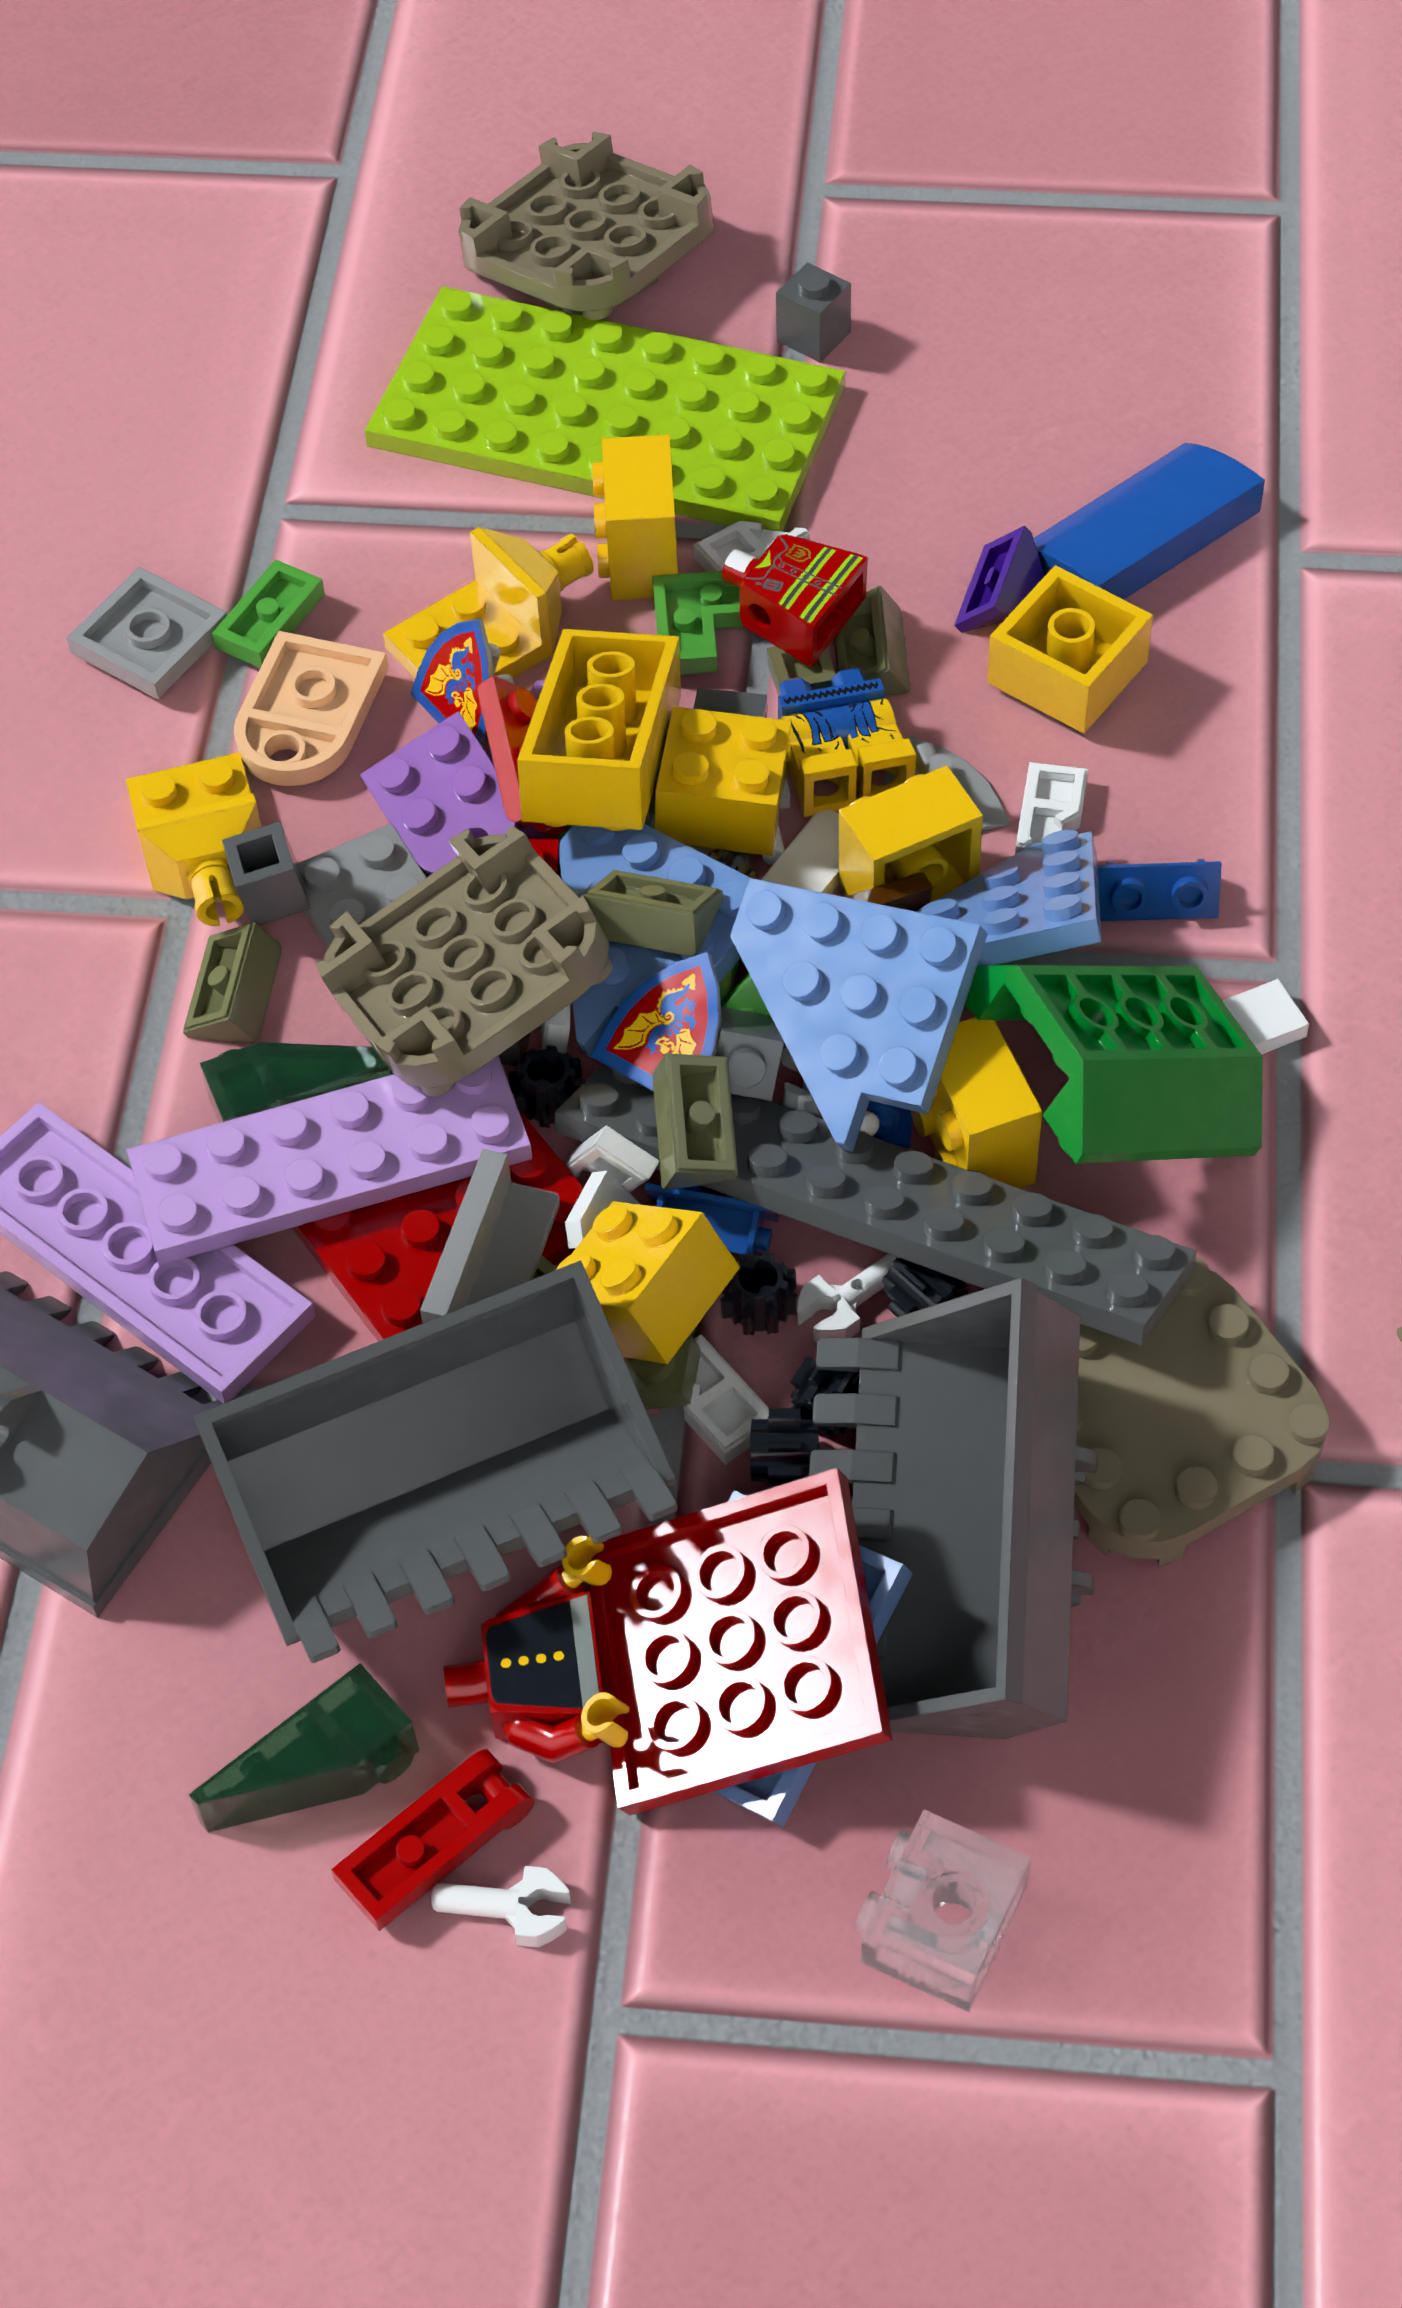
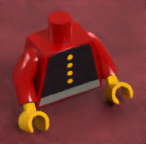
M578 1536L568 1542L565 1547L567 1556L562 1559V1564L499 1611L495 1618L488 1619L481 1624L484 1661L443 1666L448 1708L489 1703L496 1739L508 1741L512 1747L550 1763L563 1761L597 1747L599 1743H606L612 1747H621L628 1739V1731L612 1721L620 1714H627L629 1706L602 1690L590 1591L582 1592L583 1581L595 1586L606 1584L611 1579L612 1569L609 1564L600 1560L590 1562L595 1554L604 1549V1544H594L588 1536Z

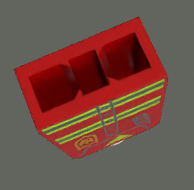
M784 534L777 536L760 558L737 549L733 550L724 563L722 580L740 588L739 620L744 627L800 662L813 667L866 599L868 557Z

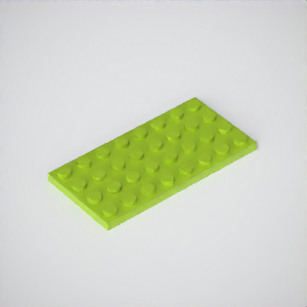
M442 286L364 431L368 447L594 496L592 463L603 462L602 438L670 434L675 515L730 526L738 521L762 523V529L783 531L844 391L845 371L601 319L590 320L578 314Z

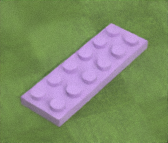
M499 1056L474 1073L458 1080L447 1093L436 1097L426 1095L421 1087L410 1086L393 1074L126 1149L159 1265L471 1177L482 1149L507 1154L509 1165L532 1159L531 1144Z
M40 1102L0 1136V1234L220 1402L226 1403L231 1401L316 1317L311 1301L234 1245L159 1265L132 1170Z

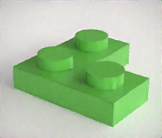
M722 571L652 576L657 635L679 636L680 674L718 672L715 629L744 627L739 620L740 588L722 580Z

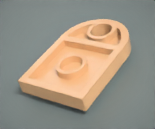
M278 631L235 720L234 737L237 751L241 756L244 767L260 780L280 786L310 784L336 771L347 759L388 671L386 653ZM287 749L297 752L293 758L286 761L270 759L271 755L280 750Z

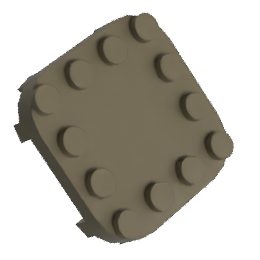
M593 131L592 141L589 143H575L561 147L558 146L557 139L554 137L539 145L541 164L490 203L486 204L469 197L459 208L461 223L458 232L464 266L467 270L477 272L484 277L555 306L582 311V315L587 319L600 320L612 314L613 306L619 305L636 295L699 245L705 238L712 235L715 227L711 197L704 184L702 171L689 165L676 176L613 153L611 135Z
M510 826L505 834H493L475 839L468 828L449 838L448 841L457 857L360 925L357 924L346 910L329 926L335 938L325 953L324 960L316 962L322 980L343 1012L393 1074L410 1086L421 1087L428 1096L436 1097L450 1091L458 1080L474 1073L489 1061L502 1054L510 1046L578 999L592 985L599 984L607 979L613 970V963L608 956L609 942L584 896L582 895L579 898L538 855L526 834L513 826Z
M1196 1257L1194 1272L1142 1346L1080 1324L1076 1446L1094 1451L1098 1455V1466L1096 1473L1085 1472V1483L1075 1486L1074 1507L1089 1525L1088 1540L1106 1556L1113 1550L1133 1559H1157L1158 1567L1181 1560L1184 1557L1185 1546L1287 1487L1294 1494L1297 1493L1313 1478V1473L1323 1451L1330 1426V1418L1326 1411V1406L1313 1383L1238 1291L1219 1274L1209 1270L1207 1264L1202 1259Z

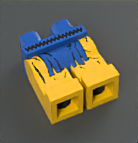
M859 668L839 671L832 677L831 687L812 690L810 683L803 678L782 681L780 684V696H778V719L791 721L787 766L804 817L813 816L816 812L829 809L836 812L849 806L856 800V790L859 798L871 797L898 786L912 776H915V750L909 738L903 739L897 727L894 712L888 699L885 698V689L880 678L867 680ZM880 769L889 771L895 775L896 780L887 785L871 784L872 771ZM814 781H832L837 784L839 790L829 796L814 795Z

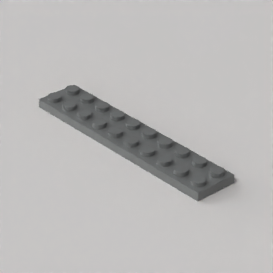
M602 1064L586 1080V1084H582L555 1111V1132L584 1142L607 1125L659 1160L654 1091L605 1064ZM731 1094L738 1176L733 1180L702 1185L984 1289L1024 1278L1038 1284V1292L1080 1315V1324L1140 1346L1143 1345L1194 1272L1196 1250L1171 1242L1162 1236L1139 1231L1111 1221L1102 1215L1088 1213L1051 1200L1042 1194L1028 1192L991 1179L982 1173L967 1171L966 1169L932 1158L923 1152L912 1151L872 1137L863 1131H859L853 1152L843 1150L835 1142L824 1119L815 1117L809 1112L794 1110L772 1101ZM660 1162L655 1169L660 1170Z

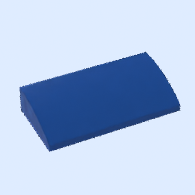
M1184 443L1034 537L1044 576L1056 565L1124 600L1259 513L1265 479L1222 452L1198 444Z

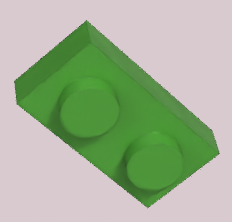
M275 559L212 632L215 649L261 668L278 631L293 633L325 595L323 580Z

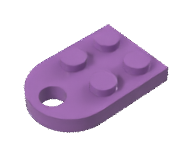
M459 711L360 774L389 823H392L426 877L457 857L448 839L468 828L475 839L493 834H505L510 826L522 832L524 830L523 825L512 822L507 818L495 767Z

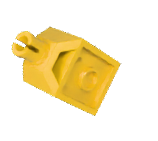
M477 527L470 531L476 580L383 632L385 648L416 678L427 649L440 633L459 622L483 619L488 642L498 646L501 650L494 676L508 674L512 679L553 655L562 615L561 591L580 578L584 579L591 575L594 571L592 558L582 541L577 543V536L568 534L561 538L558 543L544 551L538 552L523 538Z
M239 752L125 779L153 891L186 900L194 898L197 918L205 925L221 926L216 910V903L218 902L223 904L228 924L236 921L243 914L245 908L236 891L222 840L261 827L254 793L251 794Z

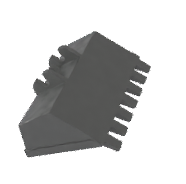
M581 1260L193 1415L237 1530L286 1646L300 1641L311 1663H316L340 1652L341 1649L332 1627L357 1617L369 1639L376 1638L398 1627L389 1604L414 1594L424 1613L430 1615L455 1603L445 1581L470 1570L481 1590L487 1591L509 1582L511 1579L502 1556L526 1547L538 1567H545L567 1556L566 1549L557 1533L581 1524L592 1542L599 1544L621 1535L623 1532L621 1524L613 1510L636 1501L646 1517L651 1521L671 1514L678 1509L677 1503L668 1487L677 1484L674 1474Z
M0 1272V1558L98 1618L210 1466L211 1461L193 1415L223 1403L215 1400L201 1404L192 1397L198 1394L202 1387L182 1372L161 1378L148 1373L147 1371L151 1370L158 1363L159 1359L141 1347L134 1346L117 1352H112L103 1347L112 1340L115 1333L95 1321L71 1327L60 1322L70 1313L71 1307L58 1299L46 1296L24 1301L17 1297L18 1294L27 1288L28 1282L11 1272Z
M1024 1278L1012 1280L862 1328V1338H821L817 1341L816 1367L819 1370L860 1372L859 1393L817 1394L814 1397L812 1422L818 1426L856 1428L855 1450L812 1451L810 1454L809 1476L834 1468H838L847 1476L848 1484H853L852 1507L859 1545L904 1564L913 1573L876 1645L892 1732L1007 1739L1067 1722L1071 1607L1081 1604L1082 1595H1093L1094 1577L1082 1571L1072 1570L1073 1540L1079 1539L1080 1521L1074 1519L1075 1486L1085 1483V1472L1096 1473L1098 1455L1092 1450L1076 1446L1080 1315L1038 1292V1284Z

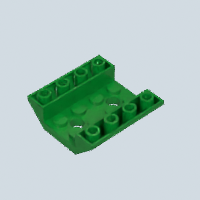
M977 965L965 1002L967 1009L978 1020H1027L1034 1026L1052 1052L1056 1065L1069 1077L1068 1082L1044 1112L1043 1117L1058 1137L1063 1151L1073 1159L1075 1164L1255 1156L1261 1149L1263 1056L1197 966Z

